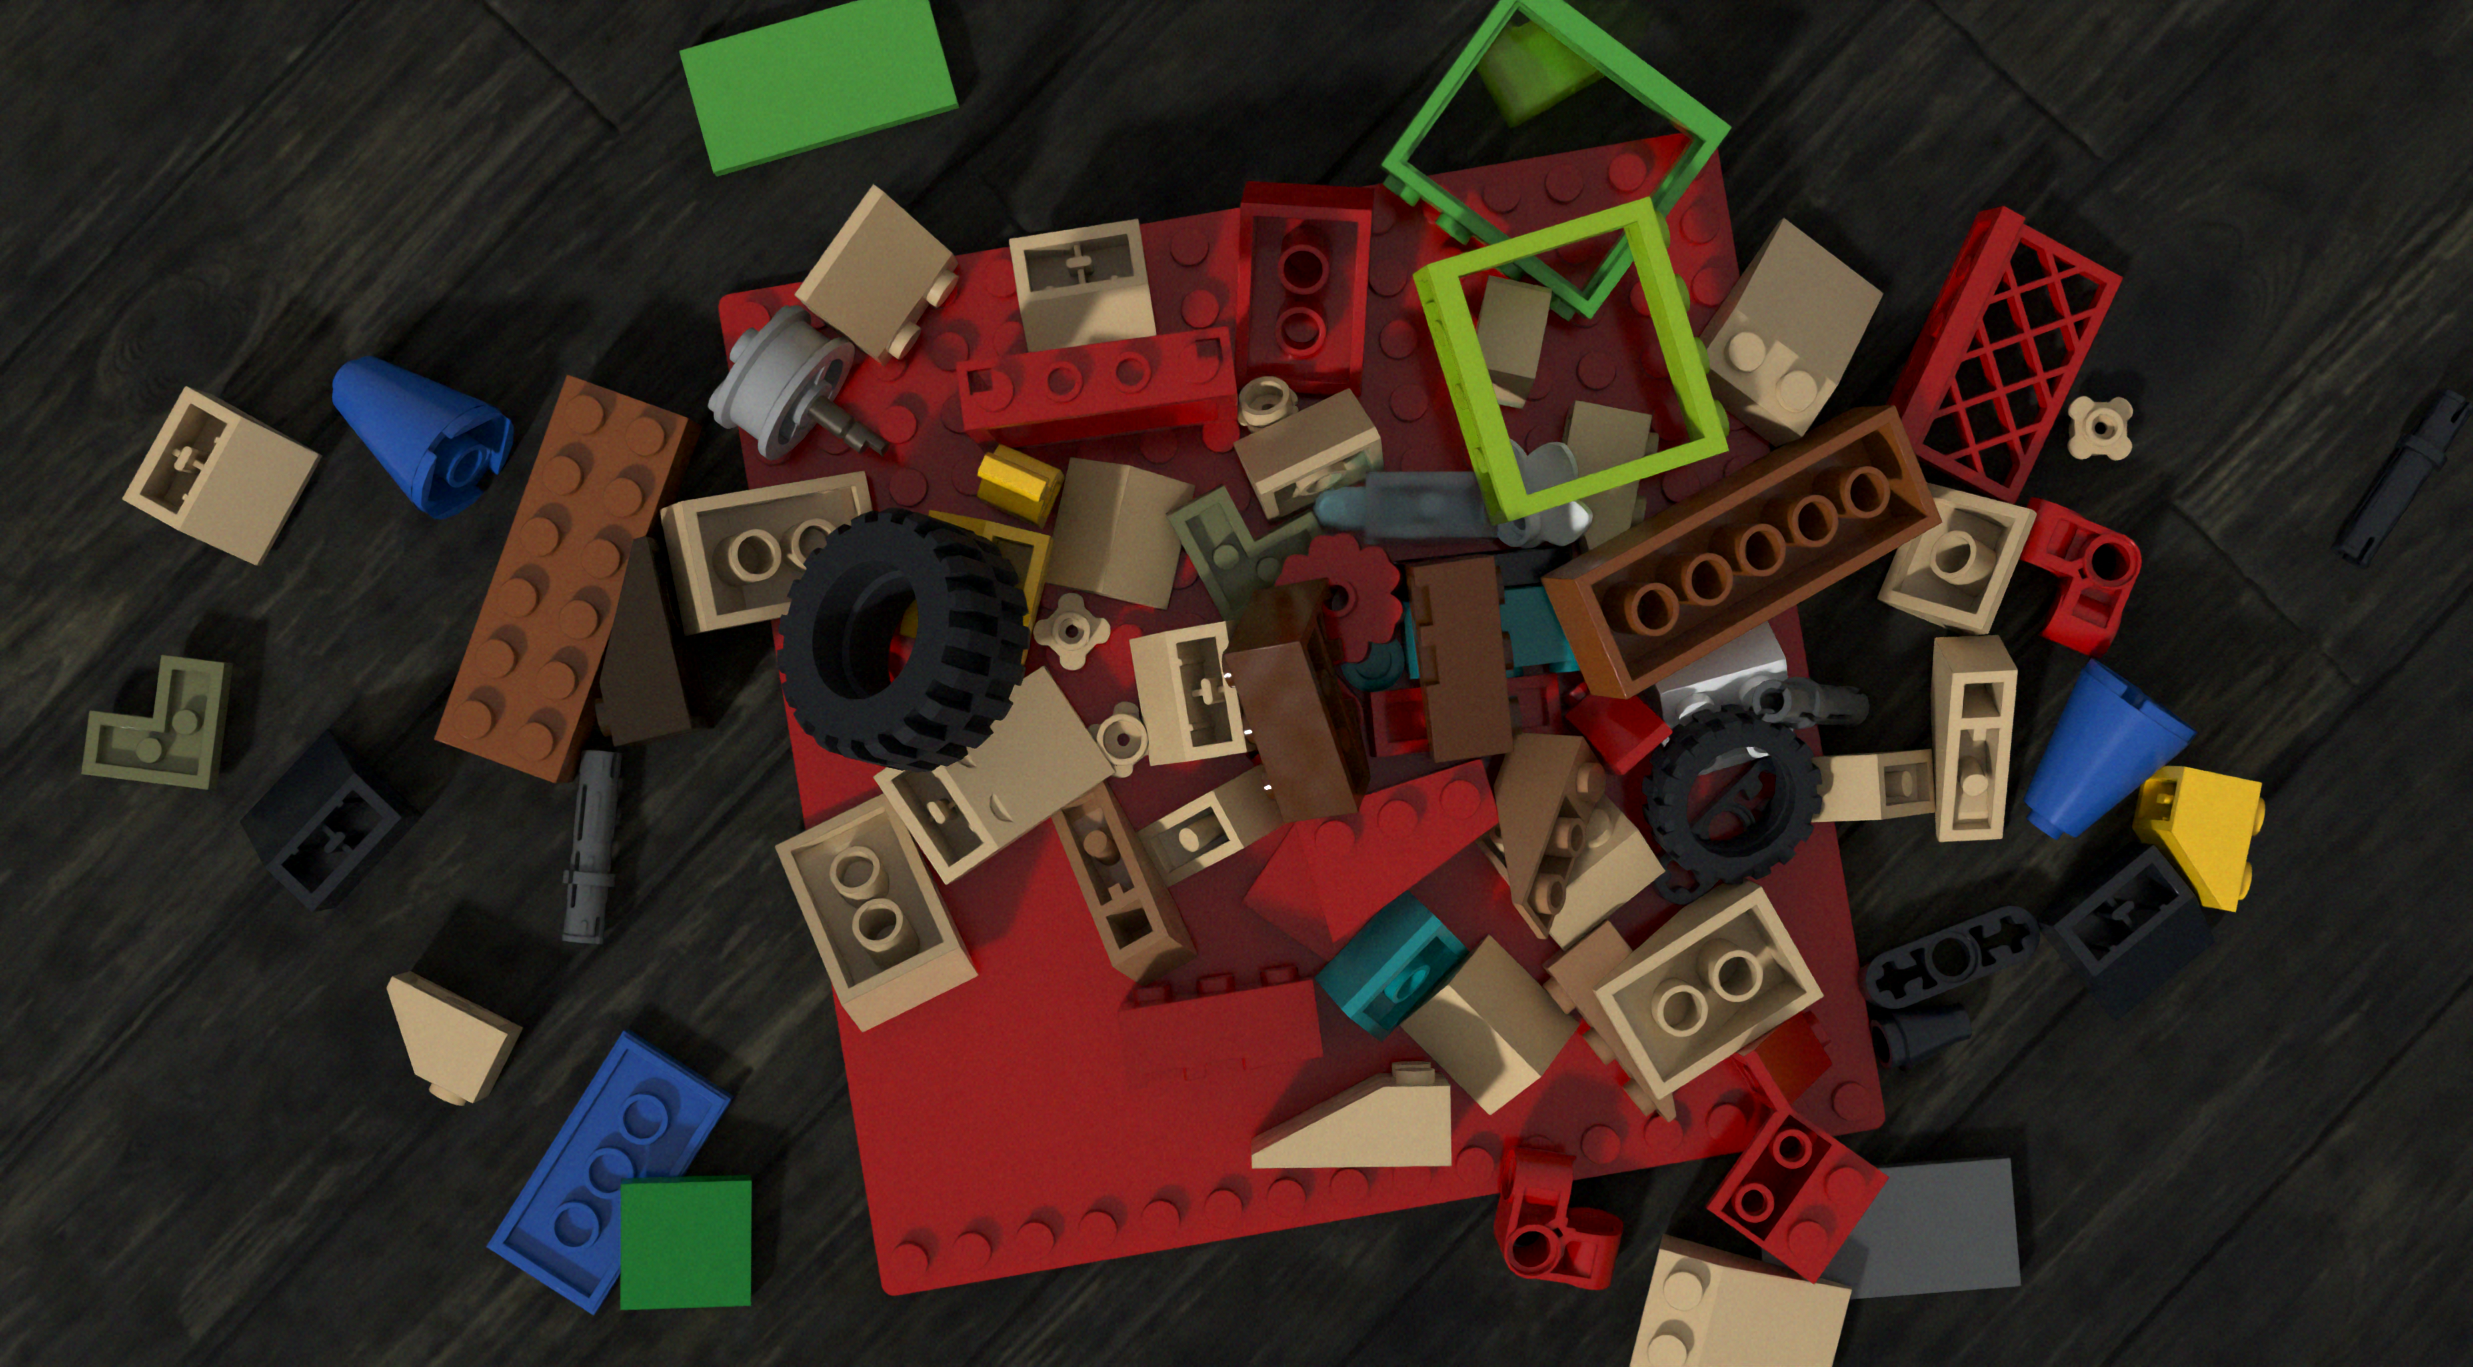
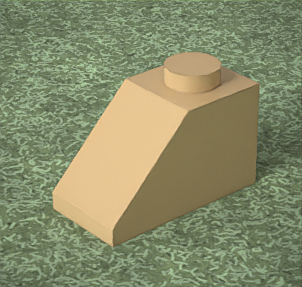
M1932 749L1830 755L1810 759L1812 763L1819 767L1822 775V784L1817 785V793L1822 797V805L1819 814L1813 813L1811 822L1883 820L1936 812Z
M1262 763L1136 832L1167 888L1247 847L1286 824L1283 822L1276 799H1269L1265 792L1262 780Z
M411 971L392 976L387 986V991L415 1075L432 1083L429 1088L432 1094L455 1105L463 1106L466 1101L475 1103L488 1097L523 1027Z

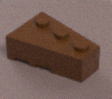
M1474 554L1404 564L1430 758L1435 763L1514 752L1512 736L1522 734V718L1517 695L1508 697L1506 670L1514 669V660L1509 632L1502 631L1499 605L1505 604V592L1500 566H1495L1494 556L1487 554Z
M1328 577L1254 590L1237 628L1222 654V669L1225 680L1230 688H1236L1243 707L1242 724L1246 739L1250 744H1256L1263 763L1262 780L1265 792L1269 799H1276L1284 823L1359 812L1371 779L1354 698L1343 699L1333 661L1345 658L1341 638L1328 640L1321 608L1324 600L1332 597Z

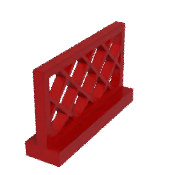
M2005 206L1977 213L1886 405H1895L1915 456L1919 461L1994 500L2015 505L2123 277L2023 224L2026 217ZM2021 242L2037 251L2044 277L2017 286L2010 260L2018 243ZM2055 261L2068 269L2058 272ZM2080 274L2099 284L2088 309L2071 314L2061 279ZM2001 281L2004 291L1995 294ZM2047 284L2057 320L2030 329L2020 294ZM2007 299L2017 334L1990 343L1983 322V316L1989 304ZM2082 320L2076 332L2073 322ZM2060 327L2067 350L2066 355L2060 366L2043 371L2033 337ZM1974 338L1977 348L1967 351ZM2020 342L2030 376L2003 386L1993 351ZM1979 356L1989 391L1962 400L1955 375L1961 362ZM2055 377L2049 388L2046 379ZM2033 384L2040 409L2032 423L2016 428L2006 394ZM1945 396H1947L1949 405L1940 408ZM1993 399L2003 433L1975 443L1965 408ZM1952 413L1962 448L1941 454L1924 445L1923 442L1934 419ZM2027 434L2021 446L2019 436ZM2006 442L2013 465L2004 484L2001 485L1986 477L1978 451ZM1965 456L1968 467L1955 461V459Z

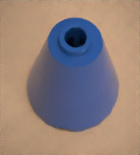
M364 356L357 360L348 361L337 371L333 379V405L413 505L434 519L442 520L457 515L476 502L484 493L476 485L483 478L486 471L490 469L498 475L506 463L513 445L514 426L511 420L504 416L496 406L374 356Z
M2091 658L2080 671L2023 798V801L2032 808L2026 818L2055 840H2058L2064 832L2077 838L2187 748L2198 732L2161 703L2158 704L2145 695L2134 684L2104 664Z

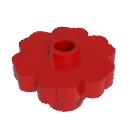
M1339 533L1333 537L1330 535L1314 537L1309 546L1308 556L1294 554L1287 557L1282 568L1283 574H1280L1274 587L1328 577L1332 597L1324 600L1321 606L1328 640L1341 638L1345 655L1344 659L1333 661L1334 666L1344 665L1347 662L1351 664L1364 663L1370 657L1372 643L1387 645L1395 640L1398 633V625L1403 622L1407 609L1405 604L1394 596L1401 588L1404 577L1400 569L1392 564V559L1387 551L1379 546H1370L1363 549L1359 539L1354 535ZM1344 587L1349 595L1348 603L1343 609L1333 611V597L1340 588Z

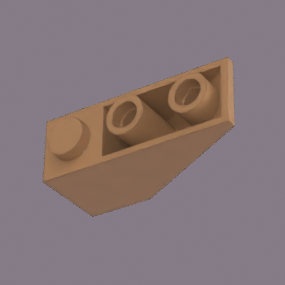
M1522 733L1521 735L1512 736L1514 752L1505 754L1493 787L1513 905L1537 938L1547 939L1555 915L1559 914L1564 906L1566 884L1575 859L1584 850L1586 828L1595 803L1604 794L1606 771L1583 736Z
M1605 919L1564 952L1561 948L1541 964L1551 977L1542 986L1565 1015L1576 1008L1587 1022L1590 1029L1582 1037L1600 1060L1607 1066L1616 1059L1631 1079L1622 1087L1640 1111L1647 1117L1656 1110L1662 1118L1670 1122L1676 1117L1672 1093L1661 1100L1654 1096L1592 990L1599 981L1633 952L1611 922Z

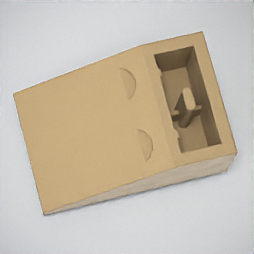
M1042 666L1023 678L1021 686L1014 685L1009 697L1013 705L1005 719L1001 721L995 720L990 726L994 733L977 749L967 747L968 755L947 767L940 765L935 770L917 773L886 767L873 776L945 885L959 880L1117 772L1097 745L1096 740L1046 666Z

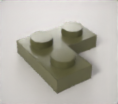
M1223 484L1166 514L1223 621L1240 620L1254 590L1274 587L1280 574H1283L1282 568L1287 557L1294 554L1308 556L1309 546L1314 537L1324 535L1312 511L1308 509L1253 539Z
M161 655L153 717L89 711L81 774L207 790L217 789L233 663Z

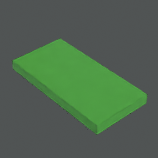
M857 0L679 51L712 170L717 177L960 108L929 0Z

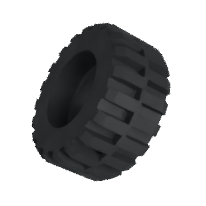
M887 508L881 512L873 510L859 515L851 520V526L843 524L826 536L827 545L823 549L816 548L811 552L803 563L807 568L801 580H794L787 597L791 598L792 601L788 614H781L778 633L784 636L783 649L777 650L778 669L781 673L786 674L787 681L781 684L789 707L797 709L793 715L807 735L813 736L819 746L831 753L892 769L908 770L917 773L933 771L940 765L947 767L967 756V747L977 749L994 733L990 726L995 720L1001 721L1005 719L1013 705V702L1009 700L1014 685H1022L1026 667L1021 666L1023 650L1030 649L1031 632L1029 627L1023 626V616L1029 614L1024 591L1014 587L1020 581L1009 559L1002 557L999 547L989 539L976 535L974 531L904 508ZM916 599L918 628L914 647L903 670L891 683L888 660L892 636L901 616Z

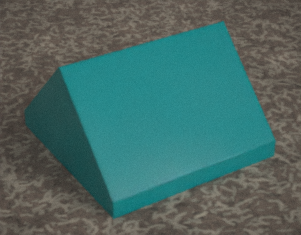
M1406 890L1384 906L1314 979L1350 1019L1382 1042L1470 951L1409 890Z

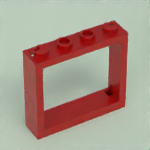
M1228 326L955 362L964 431L985 454L987 452L994 453L999 444L1019 450L1238 420L1237 387ZM1215 340L1216 356L1198 358L1196 342ZM990 370L992 386L986 385L978 371Z

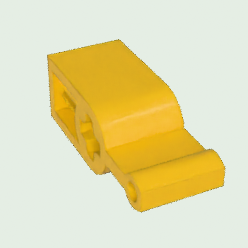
M999 444L994 453L987 452L979 467L977 476L981 477L982 480L977 492V498L985 505L1043 530L1066 477L1058 468L1008 446Z

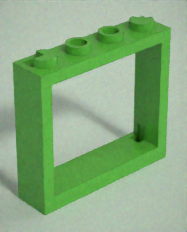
M1498 0L1378 166L1389 174L1383 183L1387 189L1412 207L1416 205L1420 198L1441 213L1434 223L1462 244L1466 245L1472 236L1485 246L1511 239L1408 163L1407 160L1516 10H1519L1691 139L1649 195L1654 211H1660L1664 218L1672 210L1732 127L1565 1ZM1624 230L1581 289L1577 288L1534 255L1494 268L1511 280L1520 281L1522 276L1525 275L1539 286L1552 288L1549 309L1569 322L1575 313L1582 318L1591 319L1633 263L1634 259Z

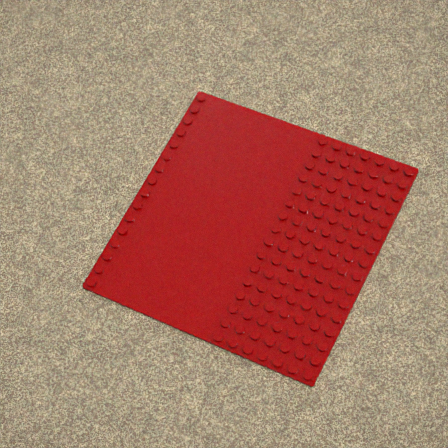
M1683 133L1429 175L1427 177L1512 239L1649 197L1691 139ZM1718 147L1665 218L1670 233V246L1667 249V253L1674 274L1677 273L1683 278L1689 292L1690 309L1686 313L1694 337H1700L1740 279ZM1383 183L1363 187L1375 188L1362 392L1361 396L1355 397L1381 437L1385 472L1270 526L1233 445V442L1252 434L1248 430V426L1241 425L1238 420L1017 450L1060 469L1065 477L1070 457L1130 465L1195 485L1193 499L1223 484L1253 539L1309 509L1312 511L1324 535L1333 537L1339 533H1350L1359 539L1363 549L1370 546H1379L1388 552L1392 561L1520 548L1511 547L1502 542L1491 525L1412 275L1427 264L1486 246L1473 236L1466 245L1462 244L1434 223L1441 214L1438 210L1421 198L1412 207L1387 189ZM1240 208L1140 224L1157 335L1228 326L1233 364H1235ZM1624 228L1534 256L1581 289L1622 234ZM1010 247L954 256L959 263L953 273L959 276L954 289L938 308L929 304L916 323L921 328V333L915 344L901 360L892 356L884 367L854 345L855 355L851 369L833 402L855 418V422L860 421L890 443L884 456H881L870 447L860 454L844 443L843 438L839 439L817 423L791 451L779 459L768 460L759 453L758 440L738 426L749 490L865 471L872 509L881 512L887 508H904L928 516L929 510L987 520L1052 537L1065 480L1043 530L985 505L977 498V492L982 480L977 474L985 453L964 431L955 362L1028 353ZM1634 261L1591 319L1582 318L1575 313L1568 322L1549 309L1535 381L1524 408L1519 409L1499 404L1509 438L1515 441L1527 456L1548 442L1562 443L1568 407L1575 400L1652 415L1649 432L1659 434L1657 453L1690 442ZM1495 268L1459 278L1475 330L1488 276L1509 279ZM1525 275L1519 281L1538 285ZM803 282L728 294L719 301L718 308L729 372L735 364L730 360L729 356L740 336L752 327L760 331L786 305L789 307L799 305L808 311L811 315V326L828 339L833 340L842 336L822 323L794 295ZM1215 340L1196 342L1198 358L1216 356ZM990 370L978 371L986 385L992 386ZM1237 389L1238 405L1240 404L1239 395L1242 389ZM1295 392L1298 398L1295 406L1301 411L1333 395ZM1725 409L1729 422V435L1725 437L1729 451L1640 479L1637 495L1645 496L1647 499L1643 521L1769 454V442ZM1545 541L1540 545H1551L1552 543ZM1578 541L1570 543L1572 544L1573 559L1581 556ZM1182 545L1167 610L1045 583L1035 624L1039 620L1048 619L1058 609V601L1061 596L1067 593H1075L1083 598L1084 607L1095 618L1107 620L1111 629L1110 637L1107 642L1094 646L1086 655V663L1082 668L1068 670L1060 664V656L1049 645L1038 644L1032 633L1025 665L1021 664V666L1026 667L1024 678L1042 666H1046L1087 728L1093 724H1102L1111 717L1114 707L1120 702L1134 703L1139 708V718L1143 722L1129 639L1223 622V619ZM1344 587L1340 588L1333 597V611L1343 609L1348 603L1349 595ZM1796 604L1768 620V623L1786 657L1788 678H1809ZM904 613L895 628L890 644L888 666L891 683L903 670L915 643V638L899 635ZM781 618L771 620L776 656L777 650L783 649L784 636L778 633ZM1074 625L1067 627L1066 635L1070 638L1076 637L1078 635V628ZM1398 625L1396 638L1403 649L1401 627ZM1548 664L1523 666V676L1557 673L1561 714L1569 708L1562 698L1584 679L1581 670L1550 672ZM1404 665L1399 679L1385 690L1420 687L1419 678L1410 679ZM1334 666L1335 672L1350 686V688L1358 695L1359 699L1361 700L1364 711V721L1367 717L1364 695L1366 691L1359 690L1352 684H1350L1344 676L1341 666ZM779 670L782 684L787 681L786 674L781 673ZM1645 690L1636 694L1649 707ZM783 692L806 831L883 794L873 776L886 767L846 758L843 755L831 753L819 746L814 737L807 735L793 715L797 709L789 707ZM1562 723L1563 735L1573 736ZM1818 724L1806 729L1793 728V732L1797 734L1796 736L1804 741L1812 750L1814 757L1823 756ZM1122 733L1118 736L1117 741L1119 745L1126 746L1130 738L1127 734ZM1654 748L1624 775L1606 774L1604 794L1640 831L1656 856L1663 848L1651 835L1650 832L1653 831V828L1645 821L1642 811V805L1647 804V796L1642 792V782L1644 775L1651 774L1653 765L1649 761L1656 749ZM1249 752L1150 766L1149 756L1145 755L1134 764L1133 772L1130 776L1117 778L1111 775L1106 780L1132 827L1137 832L1256 766L1247 758L1246 755ZM1506 753L1481 756L1490 762L1485 772L1495 803L1493 786ZM1754 760L1716 770L1705 775H1698L1688 794L1686 816L1688 823ZM1764 771L1760 773L1758 779L1762 782L1763 787L1751 801L1744 800L1741 792L1733 798L1734 802L1746 807L1752 813L1756 822L1763 814L1757 812L1754 808L1764 798L1774 796L1776 774H1767ZM1721 812L1709 824V837L1711 841L1731 839L1743 833L1742 822L1732 812ZM1051 817L959 880L945 885L917 843L979 976L865 1032L859 1029L842 1007L831 982L881 1285L883 1290L891 1296L1501 1193L1504 1161L1512 1145L1576 1155L1577 1160L1573 1161V1180L1743 1152L1773 1109L1755 1098L1729 1056L1672 1092L1676 1117L1673 1120L1667 1122L1656 1110L1646 1117L1622 1087L1631 1079L1616 1059L1606 1066L1582 1037L1590 1029V1026L1575 1008L1569 1014L1580 1025L1544 1074L1492 1115H1489L1400 1025L1380 1042L1350 1019L1314 979L1328 962L1241 903V900L1294 822L1286 823L1247 847L1167 888L1176 903L1198 957L1146 986L1170 984L1173 995L1197 991L1196 980L1234 975L1235 986L1261 982L1259 971L1298 966L1299 977L1312 975L1324 1057L1252 1070L1239 1068L1207 1073L1206 1078L1188 1081L1184 1080V1076L1147 1081L1148 1088L1128 1091L1117 1011L1123 1001L1133 1000L1132 989L1143 986L1112 966ZM1810 822L1814 826L1810 837L1806 842L1799 841L1793 849L1797 854L1785 865L1778 862L1770 867L1772 873L1757 880L1752 876L1744 878L1763 888L1824 997L1800 1012L1804 1014L1811 1010L1826 1030L1831 1043L1823 1049L1833 1064L1790 1107L1829 1135L1837 1136L1881 1127L1885 1121V1111L1873 1041L1869 1029L1870 1024L1866 1001L1858 987L1857 978L1860 966L1835 822ZM1474 841L1407 889L1469 951L1489 934L1541 986L1551 978L1541 964L1559 951L1561 947L1550 934L1547 939L1537 938L1513 905L1510 886ZM1673 860L1666 866L1672 875L1666 883L1670 890L1677 885L1688 890L1695 883L1689 875L1691 870H1685ZM1720 879L1709 891L1724 882ZM1650 883L1606 919L1611 922L1634 952L1688 904H1675L1661 898L1654 891ZM1393 1062H1430L1431 1068L1435 1069V1072H1442L1450 1085L1452 1166L1252 1168V1138L1377 1073H1392Z

